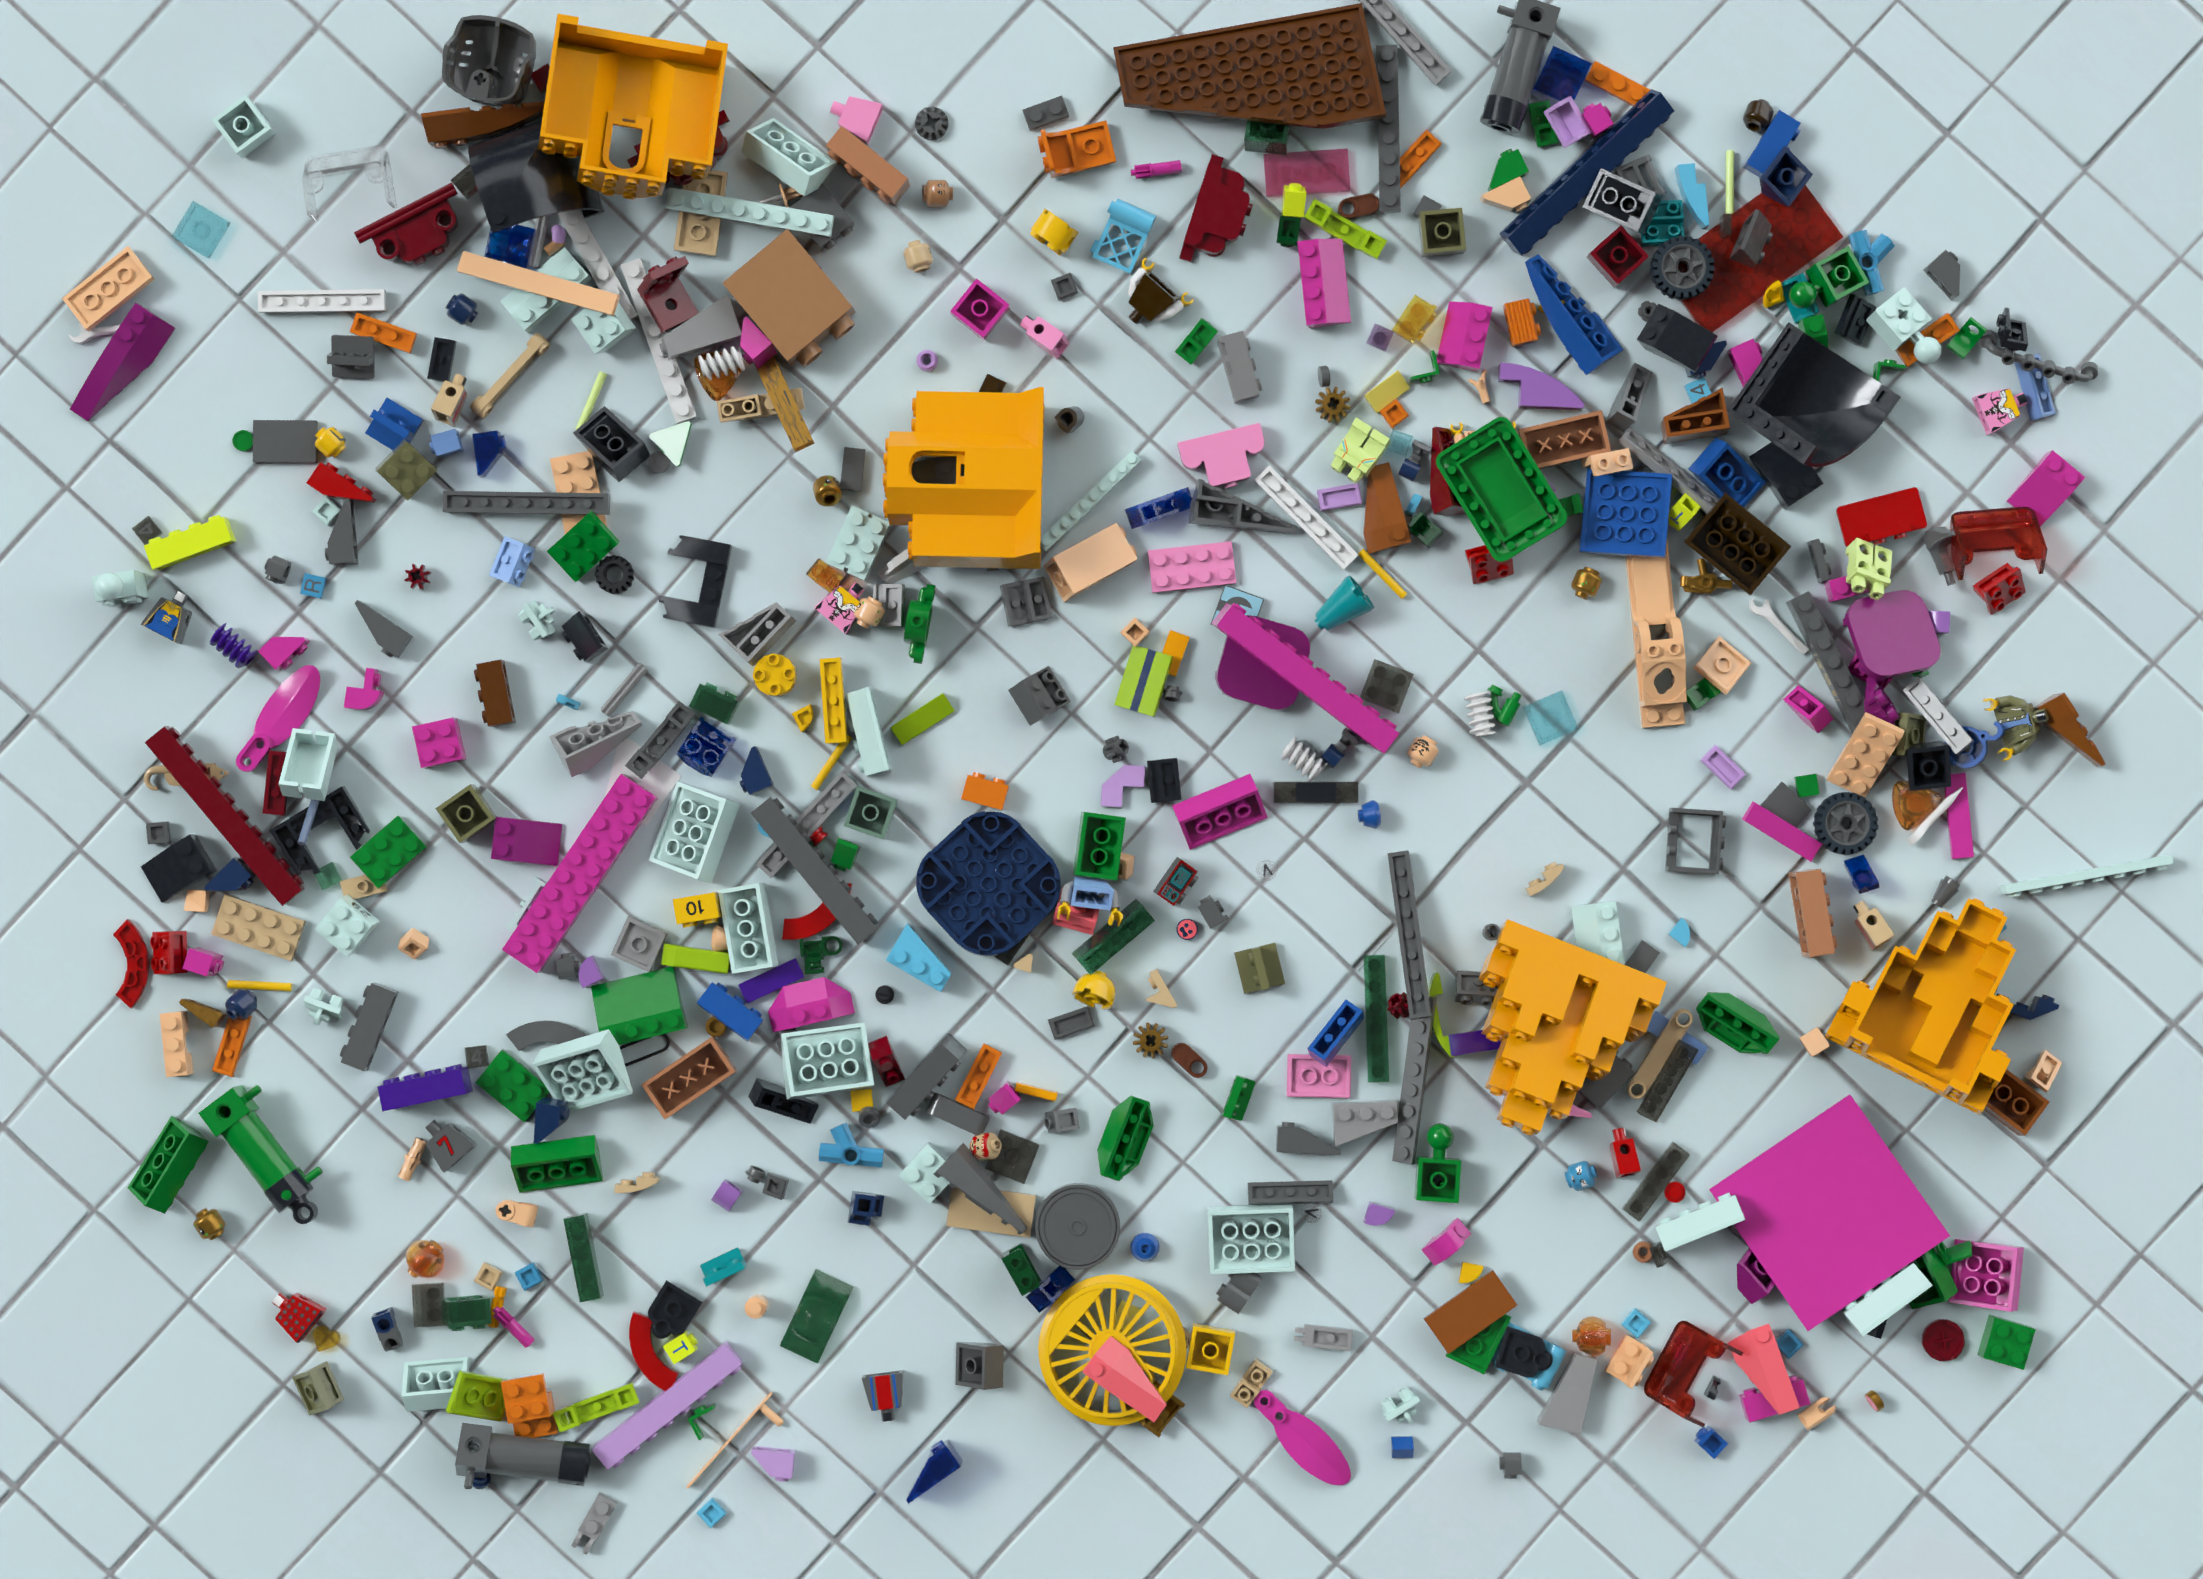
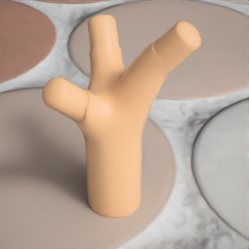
M1483 369L1479 381L1471 378L1468 381L1477 388L1482 404L1490 401L1486 388V369Z

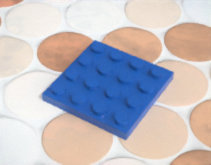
M1587 469L1580 553L1665 558L1672 474L1620 471L1594 477L1592 470Z

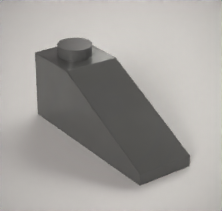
M1637 363L1633 364L1611 406L1606 423L1624 432L1636 421L1653 372Z
M345 499L327 542L328 548H325L326 561H329L331 565L358 564L354 501L351 499Z
M356 600L355 605L377 644L383 648L381 652L391 658L393 655L400 657L413 636L363 602Z
M1282 1122V1125H1277L1276 1152L1341 1154L1340 1149L1299 1126H1294L1295 1122Z

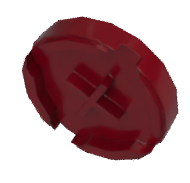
M1937 1319L1930 1322L1922 1333L1924 1351L1931 1358L1938 1361L1956 1359L1962 1353L1965 1346L1962 1329L1955 1322L1948 1319Z

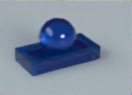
M1864 854L1844 860V866L1852 879V885L1859 894L1880 888L1879 882Z

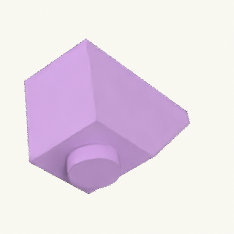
M753 1446L751 1454L770 1477H775L776 1481L784 1482L792 1479L796 1450Z

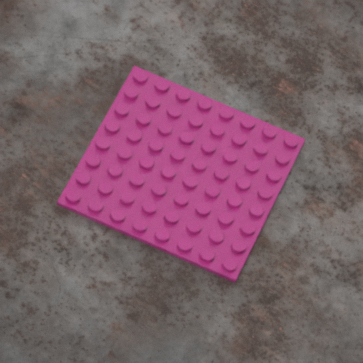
M1850 1094L1709 1189L1717 1202L1719 1201L1718 1197L1730 1192L1731 1196L1736 1195L1745 1220L1733 1225L1807 1331L1950 1237L1947 1230Z

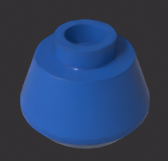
M1371 800L1361 805V810H1358V820L1363 822V826L1377 829L1381 825L1378 802Z
M1141 1233L1132 1240L1131 1253L1137 1260L1148 1262L1158 1255L1159 1242L1152 1234Z

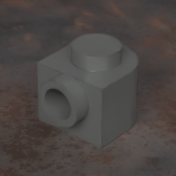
M1072 406L1062 409L1054 418L1058 421L1060 429L1070 433L1082 425L1084 413L1079 407Z
M275 555L272 558H268L265 564V574L267 575L265 579L274 583H278L279 580L286 582L291 569V562Z
M573 953L561 954V958L556 959L559 980L577 978V973H579L580 969L579 961H575Z
M1503 1452V1457H1499V1468L1503 1470L1505 1479H1516L1517 1475H1522L1521 1452Z

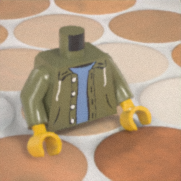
M2009 695L1995 698V700L1992 698L1983 699V702L1990 701L1991 706L1984 710H1994L1997 722H2000L2005 728V734L2002 737L2005 748L1997 752V754L2002 751L2006 752L2007 757L2001 760L2003 762L2009 760L2012 755L2015 756L2027 750L2036 740V733L2040 732L2039 723L2049 720L2045 708L2034 711L2032 703H2026L2024 699Z

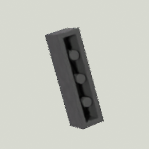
M376 982L371 983L370 986L367 985L363 993L364 1003L359 1005L355 1014L357 1021L355 1025L350 1027L348 1037H350L348 1044L344 1045L340 1052L342 1057L341 1063L362 1071L369 1070L399 991Z

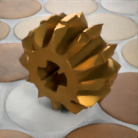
M1327 387L1325 389L1327 395L1319 392L1318 395L1321 399H1316L1315 403L1322 406L1317 407L1315 411H1323L1320 416L1321 419L1328 415V423H1331L1332 416L1335 417L1336 422H1339V414L1345 418L1347 414L1344 410H1350L1351 406L1344 404L1349 402L1350 398H1342L1346 393L1344 390L1337 394L1338 387H1334L1333 393ZM1330 400L1338 403L1335 410L1327 406Z
M1147 1022V1030L1139 1026L1138 1029L1142 1034H1133V1036L1140 1038V1040L1133 1041V1045L1141 1044L1136 1049V1052L1139 1053L1145 1049L1143 1057L1146 1058L1148 1051H1151V1057L1155 1058V1050L1162 1055L1163 1052L1159 1047H1168L1166 1043L1161 1042V1040H1167L1168 1036L1160 1037L1165 1029L1161 1028L1157 1032L1158 1024L1155 1023L1153 1029H1150V1023ZM1147 1035L1151 1037L1154 1035L1156 1037L1154 1040L1155 1045L1151 1046L1149 1044L1148 1046L1145 1044Z

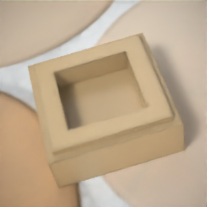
M484 1262L474 1282L493 1291L503 1271Z

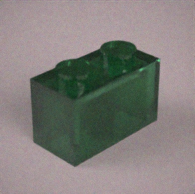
M708 682L705 685L699 684L689 706L729 725L740 702L736 701L737 696L727 691L721 694L717 692V686Z

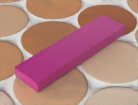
M1966 773L1951 774V787H1944L1945 798L1960 787L1963 788L1955 801L1946 809L1951 859L1974 857Z
M1753 801L1742 818L1743 821L1812 862L1822 843Z

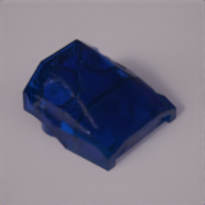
M514 225V227L492 233L490 228L484 257L527 268L535 229Z
M701 716L677 751V756L686 765L700 774L712 777L736 742V738L729 737L706 722L705 718Z

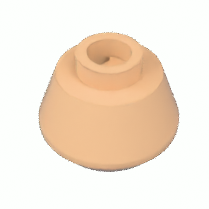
M720 924L713 928L711 941L713 951L723 952L728 950L725 929Z

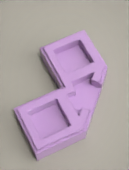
M1123 765L1103 783L1101 806L1122 807L1123 786L1144 787L1145 766Z

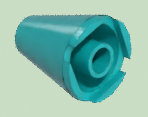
M1347 576L1317 611L1314 621L1321 630L1325 628L1329 631L1374 609V605L1368 595L1363 593L1362 587L1351 576Z

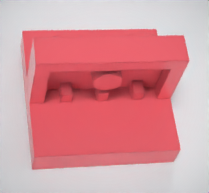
M1060 893L1052 924L1093 935L1100 909L1069 905L1071 908L1069 920L1066 921L1067 915L1060 914L1058 919L1057 912L1061 905Z

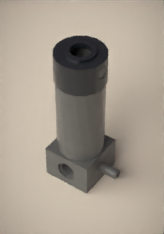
M1518 0L1515 9L1502 5L1498 6L1497 13L1511 17L1491 90L1487 96L1483 114L1480 117L1482 124L1500 132L1520 133L1522 122L1528 109V102L1546 46L1552 37L1560 7L1538 0Z
M462 1423L455 1461L456 1475L465 1476V1489H472L474 1477L486 1479L487 1473L584 1486L589 1472L590 1444L493 1433L492 1426Z

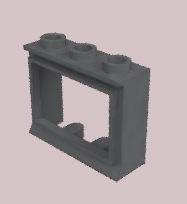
M1669 808L1665 871L1719 874V870L1723 869V858H1720L1721 849H1724L1725 838L1722 837V828L1726 826V816H1723V811ZM1679 814L1712 816L1709 869L1676 866Z

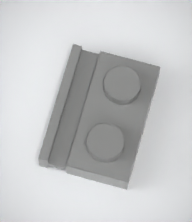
M873 584V598L882 602V607L885 609V614L878 626L904 627L905 584Z

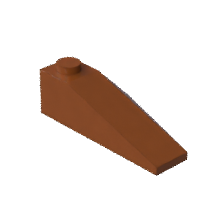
M1387 462L1375 465L1367 478L1363 535L1368 554L1411 543L1390 464Z
M2065 693L2053 694L2034 707V711L2045 708L2048 713L2049 720L2039 724L2043 723L2046 728L2096 767L2106 764L2094 742L2090 739L2087 740L2088 731L2085 726H2082L2076 720L2079 715Z

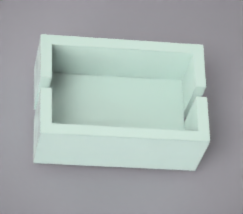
M852 505L826 564L844 573L846 568H848V575L866 582L891 525H889L888 521L875 515L870 518V513Z
M292 729L279 780V787L283 796L302 798L303 794L306 799L325 801L338 749L335 733L316 731L315 737L318 745H315L311 730Z

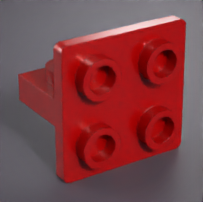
M1486 545L1465 550L1473 584L1485 583L1514 574L1513 559L1511 558L1505 562L1496 561Z
M2008 563L1973 585V590L1986 603L1988 612L1991 615L2001 611L2006 605L2019 599L2026 592L2021 570L2018 567L2013 569Z
M186 931L152 932L150 945L153 949L151 967L154 970V974L188 973V970L182 969L187 956Z

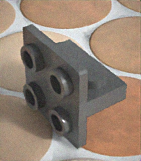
M331 336L332 352L327 355V364H332L333 377L373 379L375 377L373 336Z

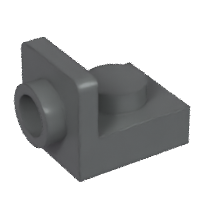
M1077 1108L1045 1112L1044 1124L1048 1133L1080 1129Z

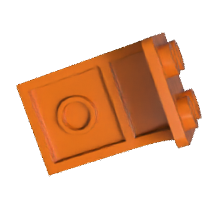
M1107 121L1060 132L1047 133L1045 129L1040 130L1041 136H1038L1040 153L1045 152L1046 157H1042L1045 173H1050L1051 178L1116 163Z

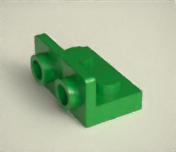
M1239 1075L1235 1076L1222 1116L1239 1121L1243 1120L1255 1081Z

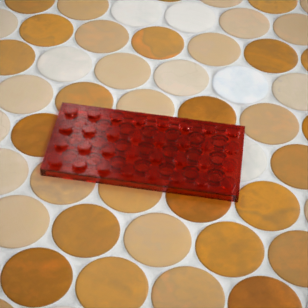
M1806 185L1789 207L1760 193L1698 238L1702 244L1704 243L1707 246L1708 250L1710 249L1711 256L1714 258L1715 271L1710 284L1701 294L1688 300H1680V302L1697 324L1714 332L1765 295V291L1771 284L1778 280L1783 282L1842 239L1843 235ZM1757 209L1761 211L1772 225L1770 232L1773 235L1769 244H1765L1762 252H1765L1761 264H1756L1754 268H1750L1729 258L1745 219ZM1679 263L1677 265L1681 273L1687 272L1685 264Z

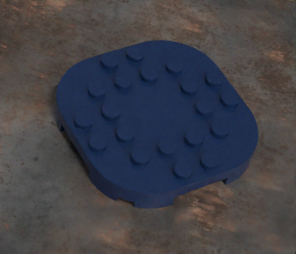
M983 811L965 818L960 825L925 855L917 871L916 888L923 907L961 948L978 956H997L1015 947L1053 911L1059 899L1061 879L1054 860L1026 832L1017 820L1001 812Z

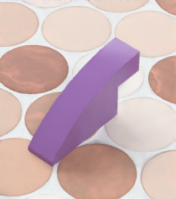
M1502 362L1499 364L1498 382L1519 383L1518 408L1582 410L1584 408V403L1568 387L1553 377L1518 364Z

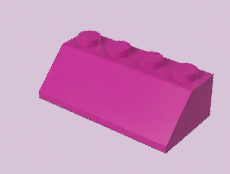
M1343 239L1297 241L1306 326L1317 328L1351 323Z
M1251 774L1172 805L1190 850L1268 818Z

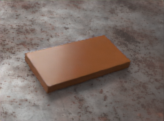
M1491 1270L1423 1319L1449 1354L1515 1308L1517 1303L1496 1273Z

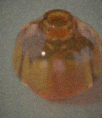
M419 1240L412 1243L406 1252V1263L409 1267L407 1269L408 1273L415 1278L418 1276L423 1278L437 1276L444 1266L443 1248L434 1240Z
M1595 1316L1586 1317L1579 1322L1577 1330H1572V1342H1576L1579 1351L1596 1357L1605 1352L1606 1346H1611V1329L1606 1328V1323L1601 1318Z

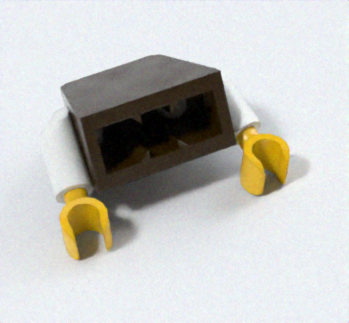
M1147 258L1142 260L1141 268H1138L1129 283L1128 294L1130 299L1128 302L1135 308L1129 315V318L1135 324H1139L1144 317L1150 322L1154 319L1162 321L1172 318L1184 306H1189L1194 300L1186 302L1184 296L1188 292H1185L1179 301V296L1151 272L1154 268V262L1150 267L1144 265L1147 262Z

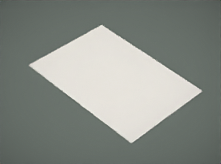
M626 738L617 746L605 796L620 774L626 775L658 797V800L642 822L644 825H647L681 775L659 760L640 779L625 765L641 746Z

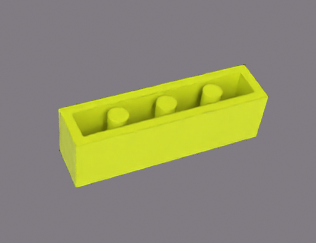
M220 515L208 518L209 522L204 524L200 522L193 523L185 531L181 532L179 529L168 533L169 536L166 538L156 537L150 539L149 544L144 545V549L152 570L159 571L235 543L236 539L228 518L221 517Z

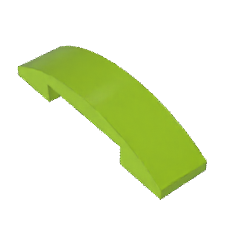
M1315 198L1304 216L1305 219L1332 237L1343 239V243L1374 259L1378 258L1387 240L1372 231H1367L1332 211V208Z
M1438 972L1433 973L1428 988L1429 996L1432 997L1443 994ZM1436 1004L1433 1033L1442 1049L1450 1057H1454L1451 1056L1448 1035H1442Z
M632 1382L553 1412V1416L559 1432H563L614 1411L638 1404L640 1401Z

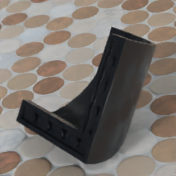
M542 121L468 146L473 176L492 233L514 227V225L562 212L582 210L585 219L605 212L598 191L577 181L580 164L579 156L569 158L562 153L546 154L542 150H538Z
M1788 322L1727 411L1802 464L1810 467H1823L1845 458L1866 442L1884 422L1901 396Z

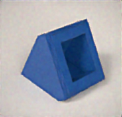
M1412 1436L1391 1437L1392 1458H1413L1414 1446Z

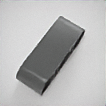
M936 1092L926 1110L930 1115L977 1136L984 1133L990 1120L989 1116Z

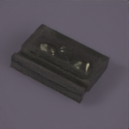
M444 1282L413 1284L414 1328L445 1326Z

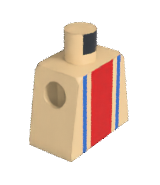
M455 374L452 382L444 381L431 407L435 420L452 427L456 426L467 399V393L464 388L467 381L466 377Z
M1864 900L1853 906L1859 916L1854 922L1871 951L1894 937V933L1876 907L1869 910ZM1866 920H1872L1873 925H1869Z

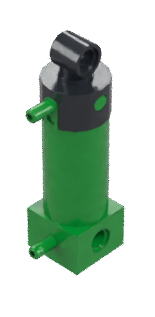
M243 1085L232 1087L198 1114L216 1137L221 1135L224 1137L263 1189L264 1194L279 1214L289 1208L292 1210L293 1218L297 1223L307 1224L315 1220L318 1215V1208L313 1202L308 1201L306 1195L314 1189L310 1182L323 1173L322 1169L316 1167L305 1175L300 1167H296L257 1115L256 1111L260 1108L253 1098L262 1092L260 1086L256 1085L248 1092ZM228 1107L231 1110V1115L227 1111ZM303 1207L310 1211L308 1218H304L301 1214Z

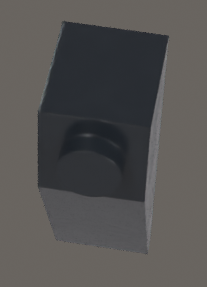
M756 1078L748 1095L755 1107L811 1124L819 1107L817 1103L807 1098L787 1100L785 1088Z

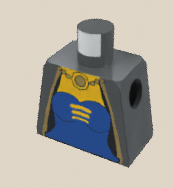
M177 590L172 601L161 597L142 621L141 625L175 643L182 644L192 615L190 610L183 607L189 596Z

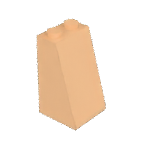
M1116 522L1055 555L1043 567L1063 602H1066L1133 564L1137 560V553L1135 548L1129 545L1126 540L1124 529L1121 526L1119 527Z

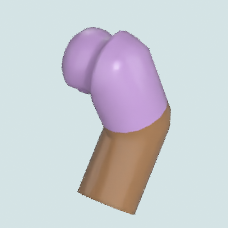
M560 225L552 227V242L544 247L549 256L565 245L566 232Z

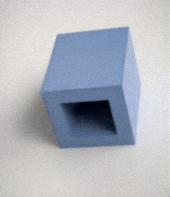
M456 429L431 436L432 442H429L431 452L439 458L464 451L459 431Z

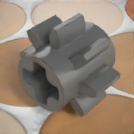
M1117 735L1105 740L1106 745L1103 747V754L1106 759L1116 763L1127 758L1125 754L1128 753L1129 746L1124 739H1119Z

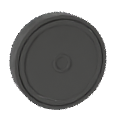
M1084 1183L1067 1184L1051 1192L1040 1205L1035 1223L1036 1237L1042 1251L1054 1263L1068 1269L1080 1270L1091 1268L1104 1261L1114 1250L1120 1234L1119 1214L1110 1197L1097 1187Z

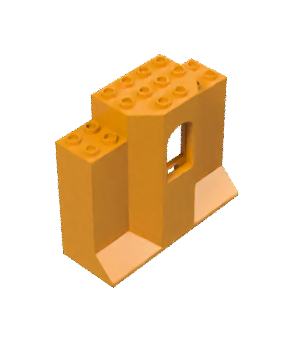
M557 13L538 150H542L546 154L562 153L569 158L579 156L580 164L577 181L606 196L617 194L631 200L662 196L667 172L675 176L691 175L692 178L698 180L708 178L713 160L728 43L707 40L705 47L578 25L579 17ZM613 125L642 130L639 159L637 165L633 168L622 169L613 165L609 160Z
M1044 387L1020 393L916 391V398H912L913 417H916L912 418V432L890 431L889 438L885 439L886 453H884L883 457L886 473H883L885 498H887V500L883 501L884 517L888 518L889 525H908L909 539H912V541H908L909 560L913 561V567L1041 569ZM921 456L957 457L956 484L918 483L912 476V465ZM961 465H965L964 476H961Z

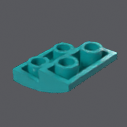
M1662 200L1645 235L1641 234L1642 247L1661 246L1665 241L1673 237L1684 236L1682 200Z

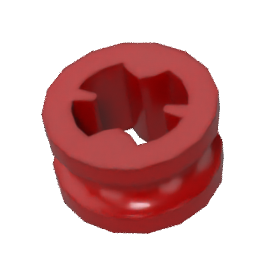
M819 827L810 836L814 847L828 835L827 832L824 833L822 831V827Z

